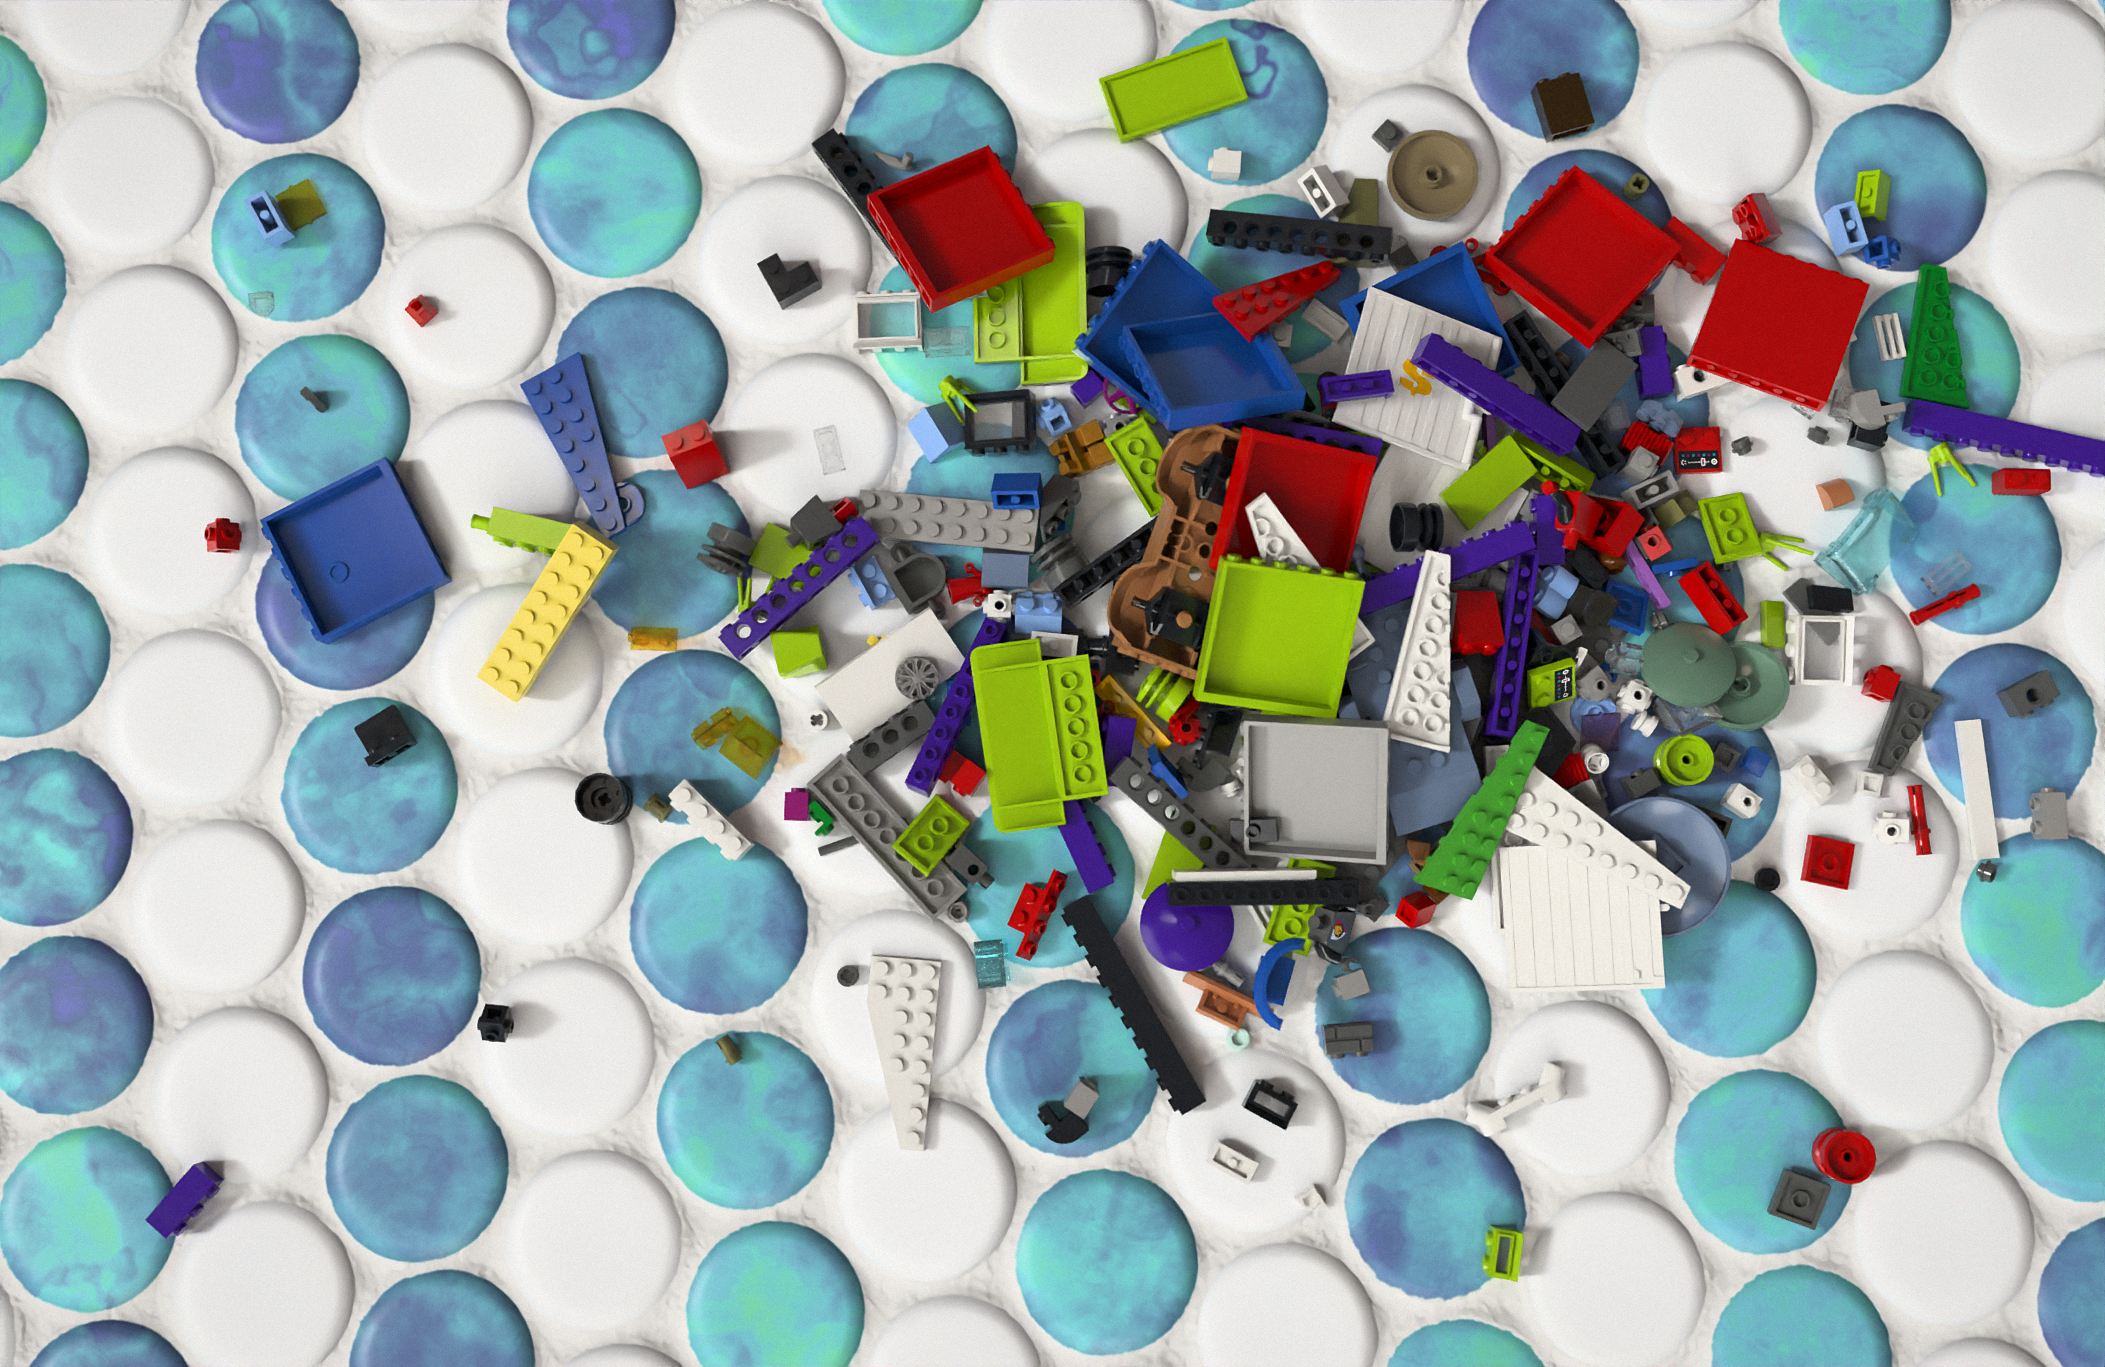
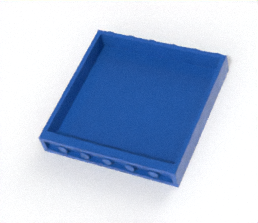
M1157 239L1154 241L1150 240L1143 247L1142 252L1144 254L1139 260L1135 259L1129 266L1128 270L1130 273L1126 278L1122 277L1115 286L1116 292L1112 297L1109 295L1101 305L1103 307L1099 315L1095 314L1088 322L1090 327L1085 334L1082 332L1074 341L1076 346L1072 351L1166 428L1165 424L1159 420L1156 408L1152 407L1148 393L1144 392L1141 380L1135 376L1132 364L1128 363L1125 351L1120 348L1119 336L1122 335L1123 325L1218 312V309L1213 305V297L1224 294V292L1162 239ZM1184 429L1171 430L1170 432L1176 436Z
M1463 241L1371 286L1503 338L1495 370L1500 373L1502 378L1506 379L1515 374L1514 370L1522 366ZM1368 288L1339 302L1354 336H1356Z
M1219 311L1123 325L1122 335L1119 336L1120 348L1125 351L1128 363L1132 364L1135 376L1141 380L1144 392L1148 393L1152 407L1156 408L1159 420L1165 424L1168 431L1303 409L1306 389L1269 330L1264 334L1260 332L1256 335L1255 340L1249 343Z
M386 457L260 520L263 525L261 531L265 538L270 540L273 546L271 551L283 566L281 568L282 574L288 581L290 580L293 586L291 592L295 599L300 601L303 607L301 612L313 627L311 629L312 635L321 643L330 644L452 582L393 462ZM335 561H341L349 568V576L341 584L330 582L326 575L328 566ZM335 566L331 570V576L334 579H340L344 575V569L341 566Z

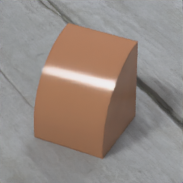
M1841 478L1816 485L1825 511L1855 500L1849 485Z

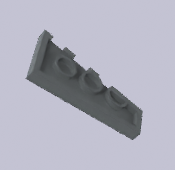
M1899 681L1867 768L1893 776L1909 753L1910 747L1914 741H1917L1922 729L1934 716V711L1938 705L1942 704L1945 697Z

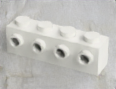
M684 779L668 795L672 800L670 804L678 812L683 810L689 816L687 821L696 829L700 827L705 832L703 836L712 845L717 843L722 848L720 853L727 860L740 861L755 845L690 780Z

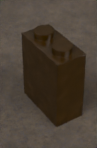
M1566 72L1552 80H1549V78L1541 79L1536 82L1530 92L1546 143L1588 132L1595 123L1579 72L1574 74Z

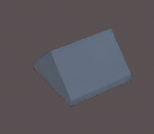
M983 549L981 587L1028 588L1029 553Z

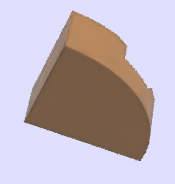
M1406 839V848L1409 856L1419 865L1425 866V860L1429 856L1431 844Z

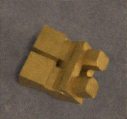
M1097 419L1086 423L1075 431L1064 434L1049 446L1051 455L1058 456L1061 461L1058 470L1062 476H1068L1071 479L1079 478L1104 466L1116 463L1114 456L1104 442L1105 436Z

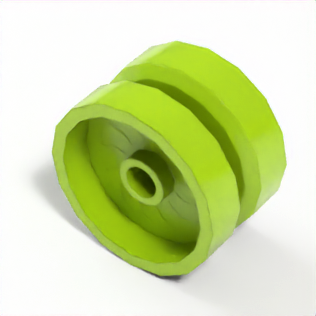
M1682 734L1670 737L1659 744L1653 756V765L1659 773L1660 779L1675 787L1696 785L1710 775L1714 765V756L1709 744L1701 737L1693 734Z

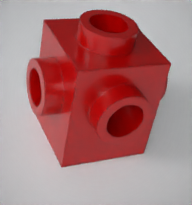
M216 518L215 522L207 524L204 531V538L207 541V552L230 554L239 551L242 539L239 523L230 522L228 518Z
M1192 714L1184 723L1190 726L1189 732H1184L1182 728H1173L1178 721L1172 726L1169 724L1168 730L1172 731L1170 737L1174 738V743L1187 747V744L1192 745L1194 740L1199 741L1203 727L1199 726L1201 721L1196 719L1197 715Z

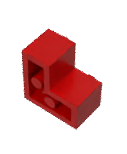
M953 749L939 780L945 784L949 780L954 784L952 789L964 798L967 794L972 797L986 778L987 773Z

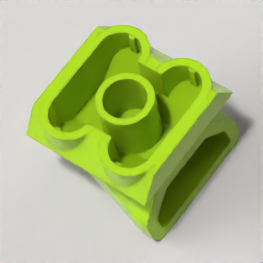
M818 625L792 631L770 632L778 673L783 679L828 669Z

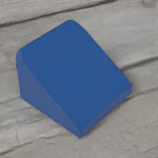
M1751 746L1740 768L1761 778L1771 757L1758 747Z

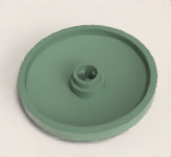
M1676 622L1670 623L1669 627L1663 628L1662 631L1660 628L1656 629L1647 638L1640 653V671L1648 687L1656 695L1675 705L1701 707L1712 704L1728 692L1735 679L1736 660L1731 647L1715 631L1696 623Z
M1748 641L1727 642L1736 660L1735 679L1728 692L1722 698L1712 704L1697 708L1710 722L1727 730L1744 732L1762 728L1775 720L1786 705L1790 691L1787 670L1782 661L1764 646Z

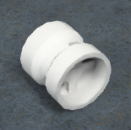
M1589 743L1581 748L1580 752L1584 763L1591 773L1599 774L1607 769L1609 758L1599 745Z

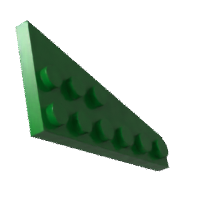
M1923 263L1919 268L1906 347L1907 356L1904 360L1899 397L1918 399L1966 410L1970 408L1969 400H1966V381L1962 376L1961 365L1963 363L1957 329L1954 330L1953 318L1955 316L1950 306L1949 295L1951 293L1946 267Z

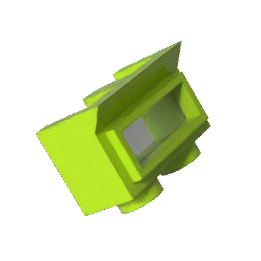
M1490 1225V1229L1486 1231L1484 1239L1487 1251L1481 1260L1483 1273L1488 1277L1518 1282L1524 1234L1521 1231Z

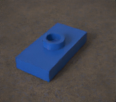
M1693 557L1656 564L1649 568L1654 576L1666 574V577L1669 578L1681 575L1680 571L1693 569L1699 566L1698 559Z

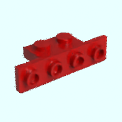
M1053 869L1045 890L1027 882L1025 883L1007 924L1025 933L1016 956L1030 961L1037 952L1040 938L1047 929V922L1051 913L1056 908L1061 891L1066 886L1068 875Z

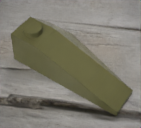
M1355 178L1347 197L1350 203L1343 208L1338 222L1379 226L1378 179ZM1342 239L1338 244L1345 246L1350 243V240ZM1366 241L1361 246L1363 248H1370L1373 243ZM1346 257L1329 259L1336 267L1374 268L1376 265L1365 259H1360V261H1350Z

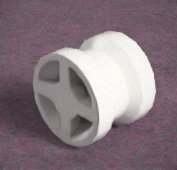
M1644 709V711L1638 712L1635 715L1630 728L1639 730L1643 736L1649 737L1656 728L1659 717L1649 715L1647 710Z

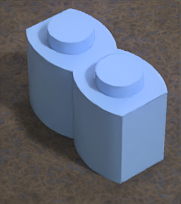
M1549 565L1542 571L1540 582L1535 587L1533 608L1545 617L1557 620L1563 613L1568 599L1575 592L1579 579L1560 565Z

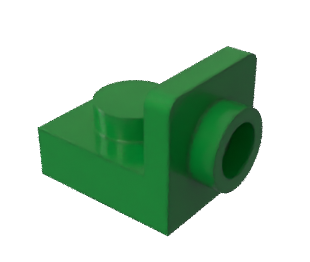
M814 800L808 806L812 810L809 814L817 823L821 821L824 823L814 834L817 837L823 834L825 837L835 828L833 824L836 822V819L818 800Z

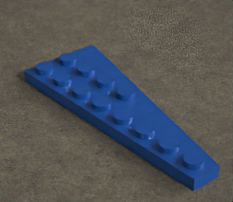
M577 352L521 383L520 386L601 533L611 540L628 529L622 506L619 502L617 487L613 479L611 464L607 456L606 445L593 402L594 399L590 390L588 375L585 371L583 357Z

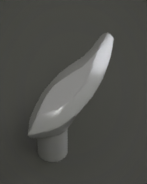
M874 152V155L897 170L913 171L910 164L914 155L910 152L905 153L903 160L896 156Z

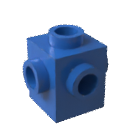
M1887 234L1874 236L1864 246L1866 264L1877 267V269L1890 268L1892 263L1900 261V243L1897 239Z

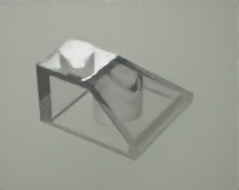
M1658 697L1651 707L1654 714L1659 717L1662 726L1681 737L1724 717L1715 703L1701 707H1684L1672 704Z

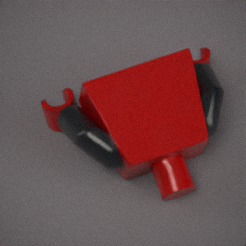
M1549 479L1541 484L1542 491L1546 495L1552 494L1551 498L1557 506L1554 526L1556 530L1565 535L1562 547L1575 550L1578 540H1591L1595 530L1598 528L1604 507L1582 492L1559 490L1560 484L1556 481Z

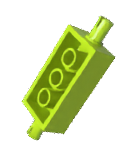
M493 506L490 518L473 514L470 526L474 529L487 531L486 533L493 537V541L501 546L513 548V545L526 552L535 553L538 550V552L544 553L545 556L552 557L570 529L571 524Z

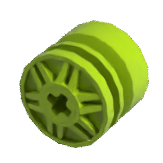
M1157 666L1140 686L1135 700L1141 703L1146 695L1149 696L1150 700L1145 707L1149 708L1155 702L1159 703L1155 714L1168 723L1169 718L1174 715L1194 687L1195 682L1184 676L1174 681L1172 677L1175 672L1170 671L1166 675L1163 673L1164 669Z

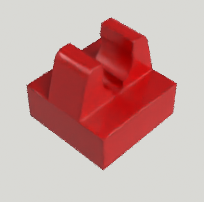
M422 294L412 299L404 309L420 327L425 326L439 313Z
M846 496L829 510L837 521L844 526L847 523L846 518L849 514H852L855 518L859 514L856 509L857 507Z

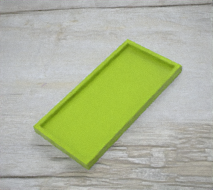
M1226 36L1099 78V85L1120 144L1248 101L1247 93Z

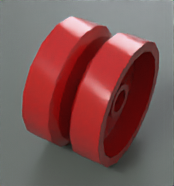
M1840 1127L1827 1128L1819 1133L1813 1142L1811 1151L1813 1163L1818 1171L1828 1178L1850 1185L1857 1184L1869 1178L1875 1169V1149L1869 1139L1860 1133Z

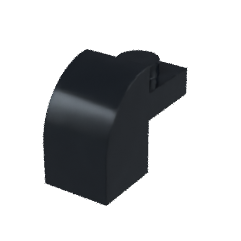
M1046 1101L1038 1106L1040 1113L1037 1116L1045 1126L1048 1124L1051 1126L1045 1131V1136L1055 1143H1072L1089 1131V1127L1084 1120L1072 1111L1059 1120Z

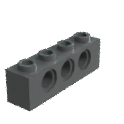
M918 700L913 701L906 707L908 711L902 715L896 713L887 720L889 724L883 728L877 726L868 733L870 737L864 741L859 739L849 746L851 750L846 753L862 776L865 777L930 731L936 717L924 700L921 702ZM910 717H915L918 720L917 727L911 730L907 729L905 726L906 720ZM891 730H895L899 734L898 740L893 743L888 742L886 739L887 733ZM872 743H876L879 746V752L875 756H870L867 753V748Z

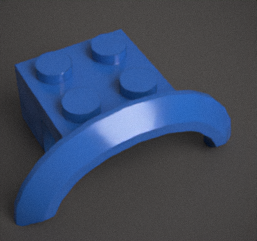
M995 473L991 488L994 509H1040L1042 507L1043 495L1041 473ZM1065 520L1058 526L1057 531L1065 530Z
M1304 938L1285 939L1271 947L1265 956L1261 955L1252 984L1251 992H1254L1253 997L1258 1013L1270 1027L1279 1031L1283 1019L1277 1017L1272 1012L1268 1002L1283 1006L1296 960L1283 957L1282 955L1293 950H1303Z

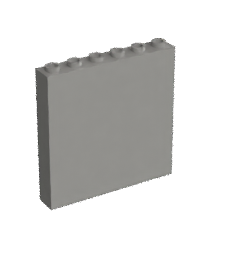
M1247 714L1245 720L1241 721L1240 735L1244 736V744H1241L1240 757L1244 758V766H1241L1240 779L1244 780V788L1241 789L1240 801L1244 802V810L1241 811L1240 820H1244V842L1241 843V846H1244V855L1386 865L1389 856L1391 721ZM1277 817L1278 842H1249V838L1246 836V829L1249 827L1250 818Z

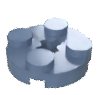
M1653 400L1644 401L1638 408L1635 416L1649 425L1650 430L1654 431V433H1663L1670 437H1676L1683 425L1681 416L1672 408L1669 412L1663 409L1664 404Z

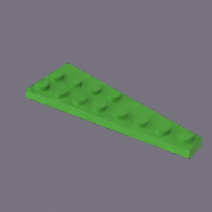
M1526 719L1511 740L1512 744L1509 746L1510 748L1506 754L1498 758L1495 762L1498 765L1489 777L1485 776L1482 781L1484 783L1476 795L1472 794L1454 819L1452 829L1445 837L1442 836L1438 843L1440 845L1434 854L1426 858V865L1419 875H1414L1413 880L1415 882L1473 900L1548 735L1549 728Z

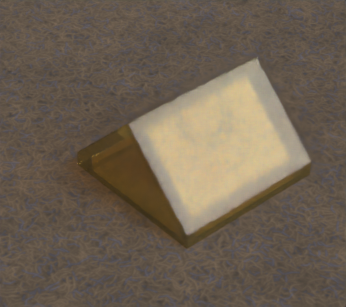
M746 715L729 731L719 753L756 780L784 743Z

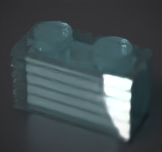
M1002 939L974 941L978 989L1007 986L1006 981H1011L1010 967H1005L1004 958L1008 957L1007 943H1003Z

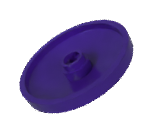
M1165 882L1158 886L1147 898L1141 911L1140 932L1148 952L1159 963L1176 971H1198L1214 964L1227 951L1234 933V917L1231 906L1169 907L1166 903Z

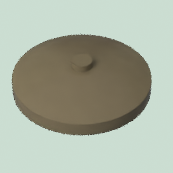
M1424 130L1404 139L1394 150L1386 172L1388 190L1394 202L1407 214L1426 221L1443 220L1459 213L1473 197L1479 178L1477 161L1471 149L1457 136L1441 130Z

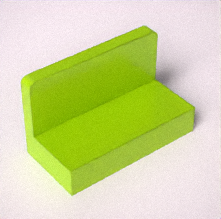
M1881 169L1858 172L1854 200L1856 201L1861 218L1874 216L1878 221L1885 222L1891 178Z

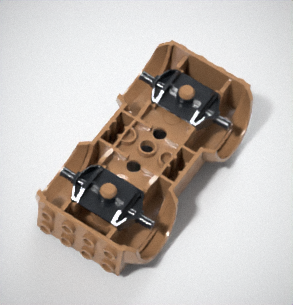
M1223 423L1184 429L1165 448L1156 472V486L1164 500L1141 564L1133 565L1120 576L1112 590L1107 608L1108 625L1114 634L1111 645L1118 647L1117 652L1138 658V660L1159 666L1193 680L1196 679L1216 578V571L1208 567L1216 534L1208 535L1205 528L1209 522H1215L1218 527L1242 432L1236 428H1230V430L1223 428ZM1206 544L1209 547V554L1207 557L1202 558L1199 554V549L1202 545ZM1194 566L1199 567L1201 570V577L1198 580H1192L1189 577V571Z

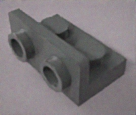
M1633 320L1623 322L1618 327H1611L1601 337L1627 357L1642 355L1645 352L1639 332L1643 327L1642 322L1634 323Z

